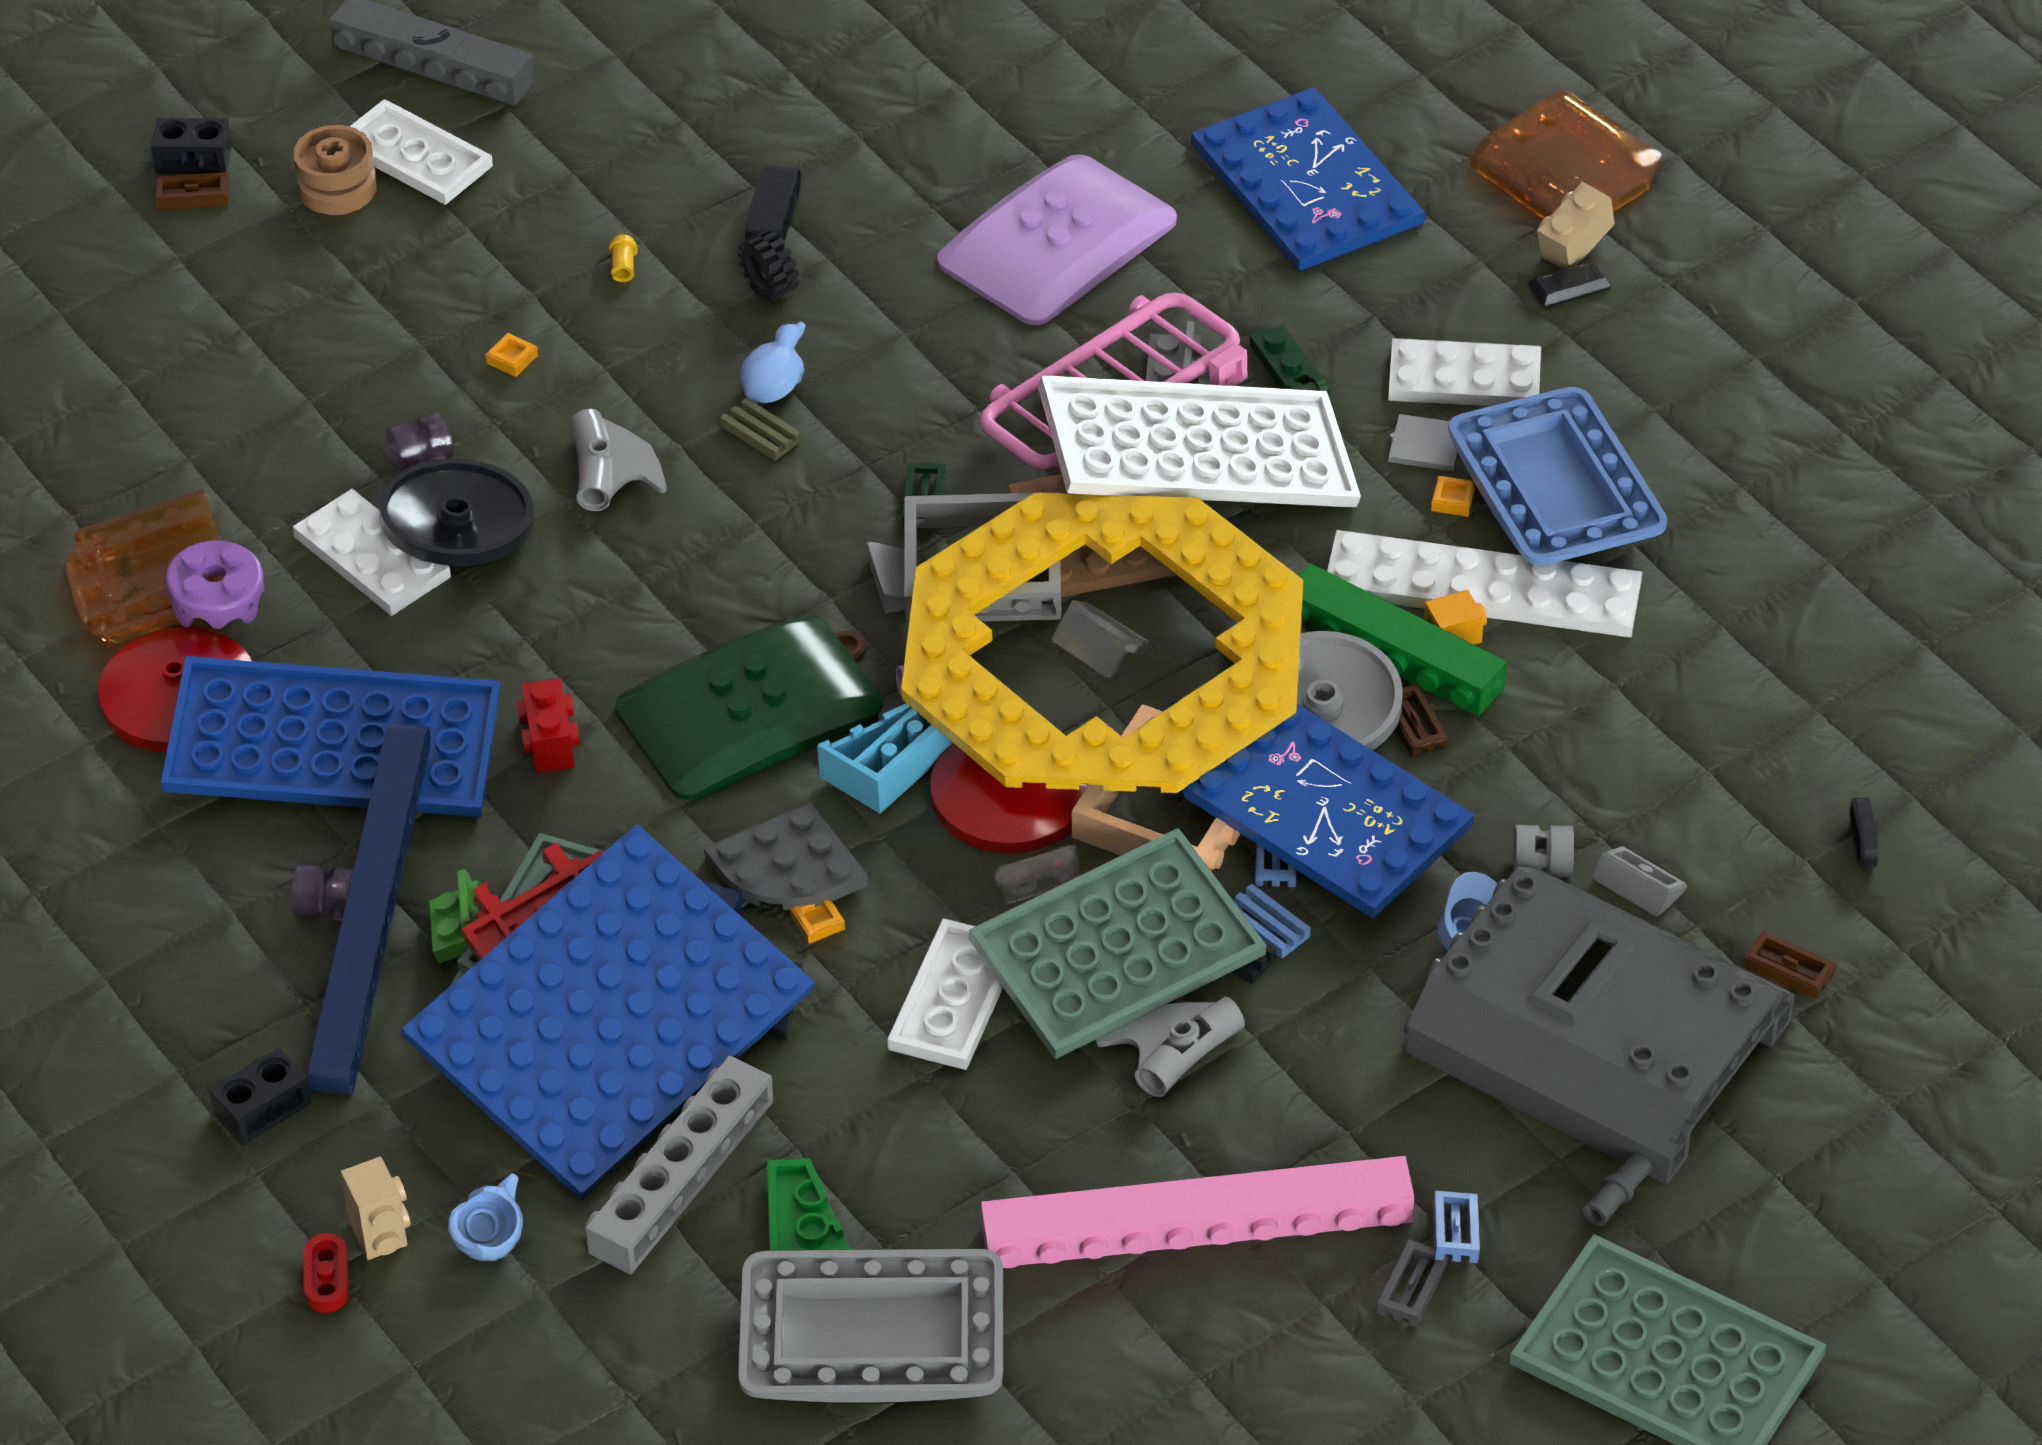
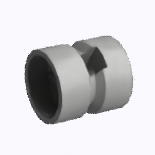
M1515 825L1514 870L1517 867L1537 868L1556 878H1572L1574 865L1573 826L1550 825L1547 831H1542L1538 825ZM1545 849L1544 855L1539 852H1535V850Z

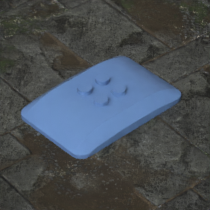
M1565 387L1462 413L1450 420L1448 432L1465 467L1497 521L1526 561L1537 565L1551 564L1656 537L1666 530V513L1586 390L1578 387Z

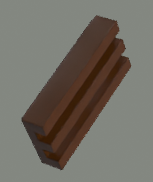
M228 172L156 177V210L229 206Z
M1415 684L1402 688V712L1418 740L1402 713L1395 729L1411 757L1420 756V750L1423 749L1427 754L1434 752V746L1437 745L1441 749L1448 748L1449 737L1419 685ZM1411 696L1433 735L1428 736L1420 722L1419 716L1411 707L1406 697Z
M1765 931L1761 932L1743 961V967L1816 1000L1821 994V989H1825L1829 977L1832 978L1835 974L1837 965L1828 959ZM1762 948L1768 949V950H1770V951H1772V952H1774V953H1776V954H1773V953H1771V952H1769V951H1767V950H1764V949H1762ZM1798 963L1801 964V965H1803V966H1805V967H1808V968H1810V969H1812V970H1814V971L1819 972V974L1816 973V972H1813V971H1811V970H1809V969H1807V968H1804V967L1798 965Z

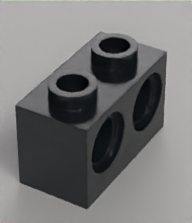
M228 118L156 119L151 143L155 173L206 174L227 172L232 149Z
M279 1047L265 1056L258 1057L247 1067L230 1077L222 1079L217 1085L209 1089L214 1116L242 1146L312 1104L307 1076Z

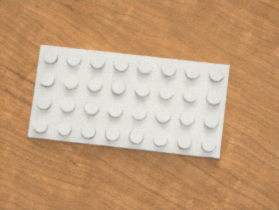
M1041 376L1038 389L1067 493L1111 496L1192 497L1213 501L1357 507L1361 498L1327 391Z

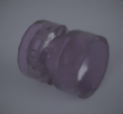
M437 411L417 417L414 425L405 421L386 429L390 453L400 472L426 460L450 459L454 456L448 428L443 417Z
M299 864L294 874L291 894V906L294 916L317 918L324 912L328 919L342 920L354 869L333 867L330 872H326L323 865Z

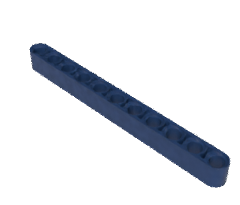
M388 724L385 731L308 1068L310 1092L352 1095L354 1093L429 758L431 744L429 727Z

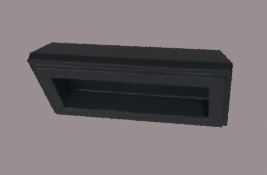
M1593 260L1535 277L1528 284L1544 308L1611 289V285Z

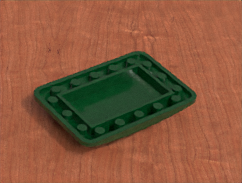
M802 615L770 625L696 655L624 692L617 698L615 704L616 713L620 721L670 791L676 797L683 800L700 798L811 749L826 740H831L847 733L850 729L860 724L863 726L878 718L879 712L884 707L881 694L821 617L815 615Z

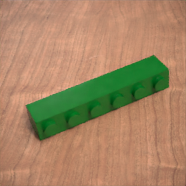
M1311 563L1298 575L1303 579L1301 625L1305 623V629L1311 632L1331 631L1345 633L1371 643L1391 660L1400 677L1418 684L1425 691L1432 692L1477 716H1480L1505 689L1507 661Z

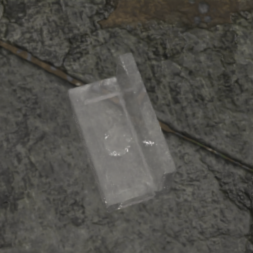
M1076 600L1071 601L1052 637V642L1110 678L1114 677L1127 652L1142 655L1149 642L1092 604Z

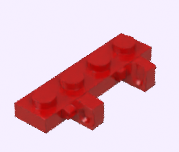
M556 842L544 849L542 853L543 862L550 864L553 874L549 875L546 881L513 900L507 899L501 902L497 895H491L488 891V882L473 889V901L480 912L475 914L476 921L461 928V936L477 959L480 961L602 855L603 851L599 850L582 861L577 857L569 860Z

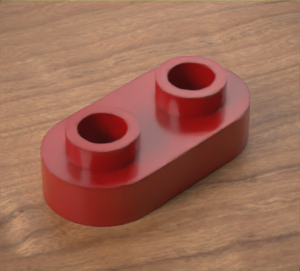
M323 1233L312 1237L304 1247L305 1299L311 1309L321 1313H330L340 1309L347 1302L349 1296L347 1246L341 1237L331 1233Z

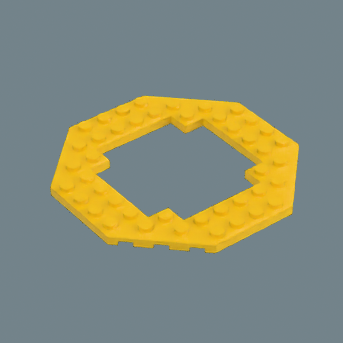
M1033 493L916 567L901 686L902 700L1005 787L1022 788L1023 782L1046 783V788L1079 790L1080 784L1103 785L1104 791L1136 792L1137 786L1161 787V793H1178L1199 779L1200 776L1214 769L1297 712L1303 579L1199 498ZM1085 544L1110 564H1113L1141 546L1237 622V624L1216 637V649L1235 664L1124 738L1097 716L1066 736L970 656L993 641L992 629L979 620L975 614Z

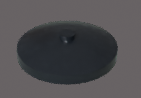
M437 459L411 466L395 475L386 484L380 496L379 522L388 540L398 549L412 557L446 566L479 565L505 557L524 543L532 529L533 501L523 483L499 467L469 459Z

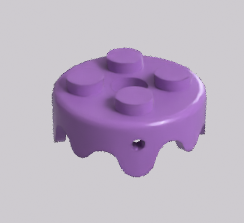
M206 541L189 546L172 559L166 572L167 599L174 609L177 620L184 627L190 626L194 622V618L207 621L214 629H220L228 622L238 618L246 624L251 623L257 615L260 596L262 592H265L262 565L257 557L247 548L228 541ZM211 576L223 577V579L218 582H210L206 580L208 577Z

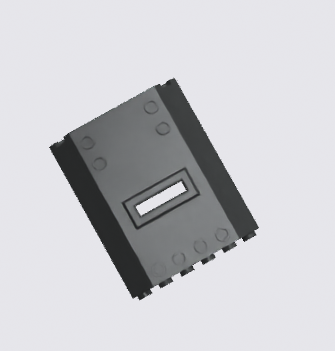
M1517 867L1507 880L1501 879L1494 889L1491 900L1486 906L1480 905L1476 909L1468 928L1464 932L1459 931L1454 936L1449 951L1442 959L1436 958L1428 971V980L1414 1011L1410 1014L1404 1026V1033L1407 1034L1405 1052L1622 1163L1627 1160L1630 1154L1640 1153L1649 1160L1652 1166V1172L1647 1176L1667 1185L1688 1158L1692 1129L1758 1042L1771 1048L1791 1022L1795 994L1537 868ZM1596 940L1611 947L1568 1002L1553 995Z

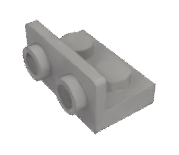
M1187 321L1186 335L1201 345L1202 335H1195V321ZM1150 334L1149 346L1182 370L1195 362L1193 361L1194 357H1201V354L1174 335ZM1148 355L1146 381L1164 382L1175 375V373ZM1199 377L1188 384L1198 383Z

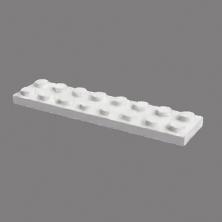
M1341 530L1336 531L1327 572L1393 605L1425 609L1426 601L1469 590L1475 602L1481 603L1484 607L1487 618L1632 638L1642 581L1641 571L1568 561L1537 565L1526 561L1522 555Z

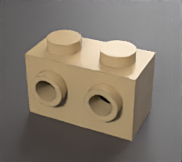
M1581 182L1573 192L1567 193L1557 210L1551 216L1544 218L1538 227L1537 233L1541 257L1562 269L1578 265L1615 224L1611 197L1584 182Z
M381 1156L342 1170L341 1177L349 1224L367 1260L391 1254L397 1249L407 1246L405 1228L411 1226L407 1210L402 1201L407 1200L399 1176L391 1177Z

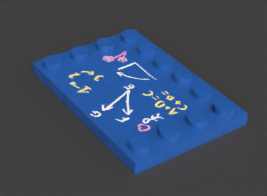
M1315 87L1191 133V144L1298 271L1424 224L1425 212Z
M1298 703L1297 712L1293 716L1183 789V797L1222 820L1226 825L1372 919L1474 825L1473 813Z

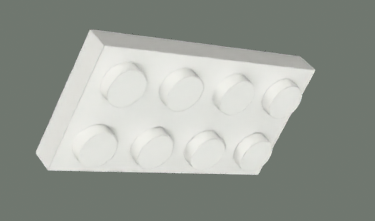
M385 99L350 126L365 133L372 143L373 165L375 168L445 205L493 166L492 155Z
M1392 338L1388 401L1494 406L1539 394L1541 346Z
M350 489L293 526L294 537L391 616L451 577L450 566L417 559L394 546L381 529L379 510L353 489Z
M942 919L887 1039L888 1050L967 1070L1003 989L1001 983L969 940V929L975 926Z

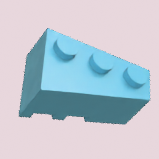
M907 703L882 714L883 720L866 728H863L860 724L850 729V735L832 744L829 740L818 744L819 777L881 814L935 765L939 756L953 743Z

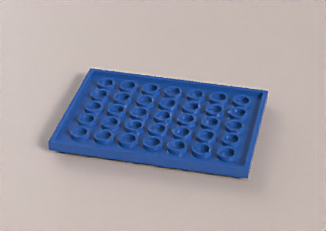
M636 824L401 1028V1036L578 1199L582 1200L681 1111L690 1096H696L702 1089L709 1073L714 1068H719L729 1055L738 1059L814 990L815 981Z

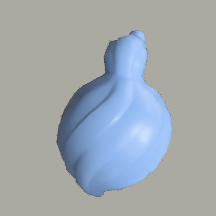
M803 322L781 325L776 332L774 342L760 345L742 362L740 370L741 384L744 394L749 400L756 404L759 402H774L786 396L796 384L801 382L805 369L803 361L794 347L802 337L806 327Z
M510 1174L498 1186L487 1185L473 1190L469 1194L467 1202L459 1204L451 1211L448 1218V1231L451 1240L468 1257L479 1261H495L507 1256L519 1241L523 1228V1215L515 1201L518 1177L515 1174Z

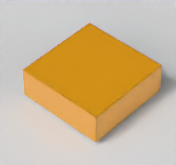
M507 333L485 354L486 364L517 377L538 357V348L525 340Z
M1438 476L1432 498L1431 511L1469 517L1476 484L1470 480Z
M826 900L824 905L814 907L815 904L790 908L791 918L808 944L845 930V921L831 900Z

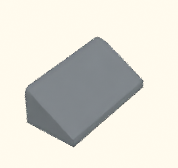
M867 542L868 562L885 614L905 610V549L876 542Z
M1623 846L1602 853L1593 874L1595 881L1654 916L1664 913L1687 888L1685 882Z

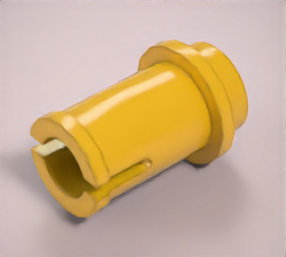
M617 235L609 244V253L612 255L611 275L614 280L619 282L630 281L635 276L634 256L638 252V245L629 235Z

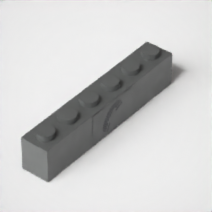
M346 0L329 19L334 47L513 106L520 101L536 81L534 56L532 53L370 0Z

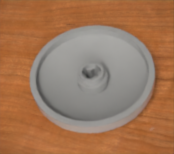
M1331 631L1301 633L1297 703L1369 749H1376L1392 734L1402 712V683L1394 664L1381 650L1358 637Z

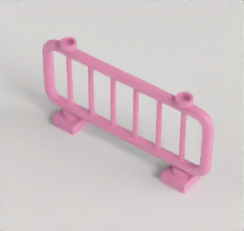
M1174 292L1161 295L1150 302L1145 296L1140 295L1132 301L1129 308V316L1013 390L1004 384L996 386L990 394L991 404L982 411L980 417L981 428L987 435L1027 465L1035 469H1055L1060 466L1056 452L1047 455L1035 452L995 421L998 416L1009 409H1013L1052 438L1050 429L1046 424L1018 405L1039 391L1038 385L1041 376L1061 377L1068 372L1073 377L1087 378L1076 370L1075 367L1096 354L1130 380L1144 381L1103 351V349L1124 337L1175 373V375L1164 382L1188 384L1209 371L1210 385L1236 386L1248 378L1247 350L1239 345V334L1232 325L1192 297ZM1168 308H1181L1223 337L1225 342L1209 352L1158 314ZM1151 319L1203 357L1182 370L1130 332Z

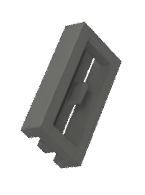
M1408 1239L1377 1303V1314L1385 1316L1389 1312L1393 1314L1394 1320L1401 1322L1403 1318L1409 1319V1325L1418 1327L1448 1265L1449 1254H1444L1443 1260H1435L1433 1247ZM1414 1255L1421 1256L1399 1303L1392 1301ZM1434 1260L1435 1263L1414 1307H1408L1430 1261Z

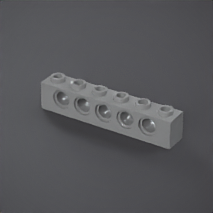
M730 1055L719 1068H714L709 1073L705 1085L697 1095L690 1096L687 1099L681 1114L672 1125L667 1124L662 1129L658 1141L648 1153H643L638 1158L634 1170L626 1180L616 1184L609 1200L601 1210L591 1214L585 1226L588 1254L631 1275L773 1103L772 1075Z

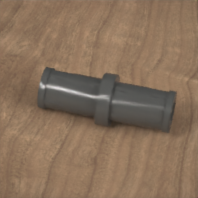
M1632 1153L1615 1174H1608L1601 1182L1599 1192L1583 1207V1214L1586 1219L1593 1225L1601 1227L1608 1222V1219L1620 1205H1627L1634 1197V1189L1652 1172L1649 1160L1640 1153Z

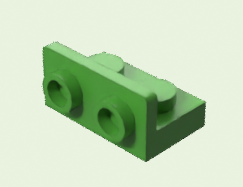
M466 869L457 871L459 890L447 892L435 899L429 900L432 947L439 964L462 956L468 950L469 946L461 936V928L476 921L475 914L480 912L473 901V889L480 886L481 883L479 880L472 881Z

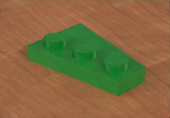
M810 1158L767 1160L770 1251L852 1250L843 1235V1228L838 1218H835L828 1203V1196Z

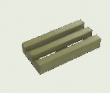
M748 398L741 401L740 408L736 405L731 408L730 416L725 413L720 417L722 428L774 461L801 442L800 431ZM739 421H742L749 427L753 428L755 432L746 427L745 425L741 424ZM768 438V439H770L771 441L775 442L776 444L779 445V447H777L776 445H774L773 443H771L770 441H768V440H766V439Z

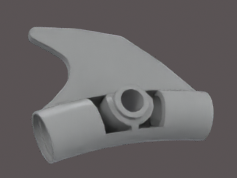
M595 409L581 410L572 417L570 427L576 444L579 468L576 499L581 507L590 511L606 509L613 495L624 484L632 480H642L659 493L667 491L661 464L649 443L629 430L602 418L601 413Z
M1224 997L1217 1002L1166 1004L1097 1038L1096 1045L1098 1047L1125 1043L1134 1045L1140 1053L1139 1066L1134 1075L1136 1082L1148 1094L1162 1097L1200 1058L1229 1037L1243 1030L1245 1022L1239 1007L1229 997Z

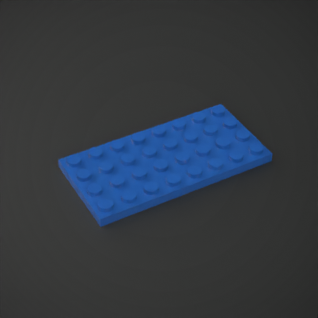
M186 656L161 779L162 792L368 808L387 725L421 726L430 728L431 744L417 812L482 817L501 694V681Z

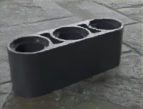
M763 165L747 216L745 240L763 231L771 230V232L778 234V239L782 238L786 241L800 192V168Z

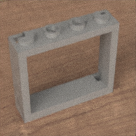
M1033 493L905 496L904 598L906 624L910 620L917 567V528L980 527ZM1060 560L1049 567V581L1025 582L975 614V616L981 621L1062 619ZM1052 600H1053V603H1054V604H1043V605H1042V601H1052Z

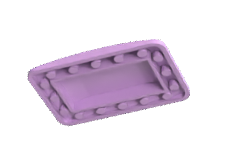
M1072 155L1036 175L978 217L938 253L937 263L944 273L1020 321L1029 325H1043L1051 321L1173 229L1176 225L1177 214L1170 205L1091 157Z

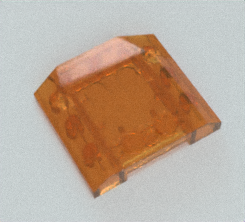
M1561 89L1486 135L1471 154L1470 167L1544 219L1547 216H1551L1560 206L1565 195L1573 192L1581 182L1611 197L1613 212L1649 190L1656 169L1659 170L1661 166L1662 154L1575 93Z
M205 488L76 530L74 550L67 554L64 563L77 614L82 626L108 647L179 623L174 609L167 599L165 579L170 562L179 552L189 546L206 541H222ZM211 576L208 577L206 580L210 582H218L222 580L223 577Z

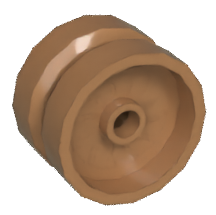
M327 125L309 131L298 140L294 147V165L297 174L299 197L306 207L317 213L342 215L357 211L371 202L377 192V180L373 165L372 143L365 133L354 127Z

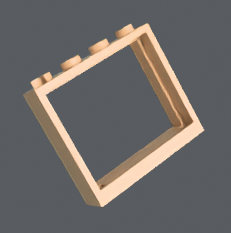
M1142 704L1121 737L1124 738L1163 711ZM1088 785L1072 810V838L1120 856L1164 834L1106 814L1120 791H1104L1103 785ZM1216 817L1198 847L1192 846L1212 872L1215 868L1219 869L1221 867L1224 851L1229 844L1234 845L1240 833Z

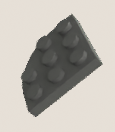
M812 803L704 847L705 860L727 888L739 890L742 892L743 900L757 906L760 905V901L782 904L783 910L815 904L814 907L824 905L826 900L834 901L868 886L867 873Z

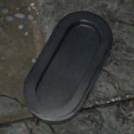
M1855 797L1850 802L1849 818L1857 863L1861 868L1877 867L1878 839L1869 797Z

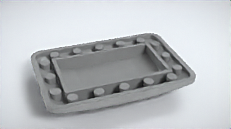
M986 1249L756 1252L745 1260L742 1268L738 1370L740 1388L751 1397L810 1402H907L990 1395L999 1389L1003 1381L1002 1260L996 1253Z

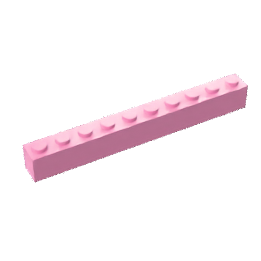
M1406 1156L983 1201L981 1202L982 1233L985 1249L996 1253L1001 1258L1003 1268H1014L1018 1265L1036 1263L1052 1264L1064 1260L1082 1258L1098 1259L1103 1256L1128 1253L1142 1254L1147 1251L1164 1249L1181 1250L1192 1246L1226 1245L1238 1241L1270 1240L1274 1237L1293 1235L1309 1236L1320 1232L1353 1231L1359 1228L1384 1225L1397 1226L1413 1222L1414 1192Z

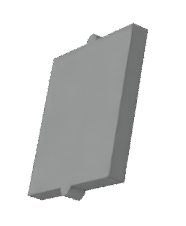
M1399 414L1395 433L1390 434V442L1392 444L1388 462L1454 472L1458 451L1448 432L1450 421Z

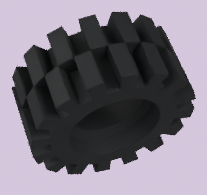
M771 230L763 231L741 242L738 247L740 249L738 256L742 259L739 263L740 267L745 269L743 273L745 279L749 278L750 287L752 289L756 288V294L759 297H763V300L766 302H772L794 291L800 283V280L797 278L800 276L799 270L794 267L797 263L795 259H791L790 254L792 252L790 248H785V241L782 238L778 239V234L771 232Z

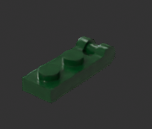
M1283 324L1250 335L1251 349L1280 389L1327 391L1328 396L1330 395V387L1326 377L1322 374L1319 375Z

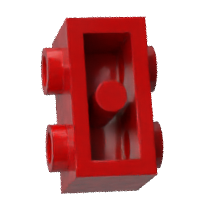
M561 678L522 684L523 700L516 701L519 725L527 723V729L521 730L524 753L532 752L535 773L575 768L573 746L580 745L577 722L569 723L568 717H574L571 693H563Z

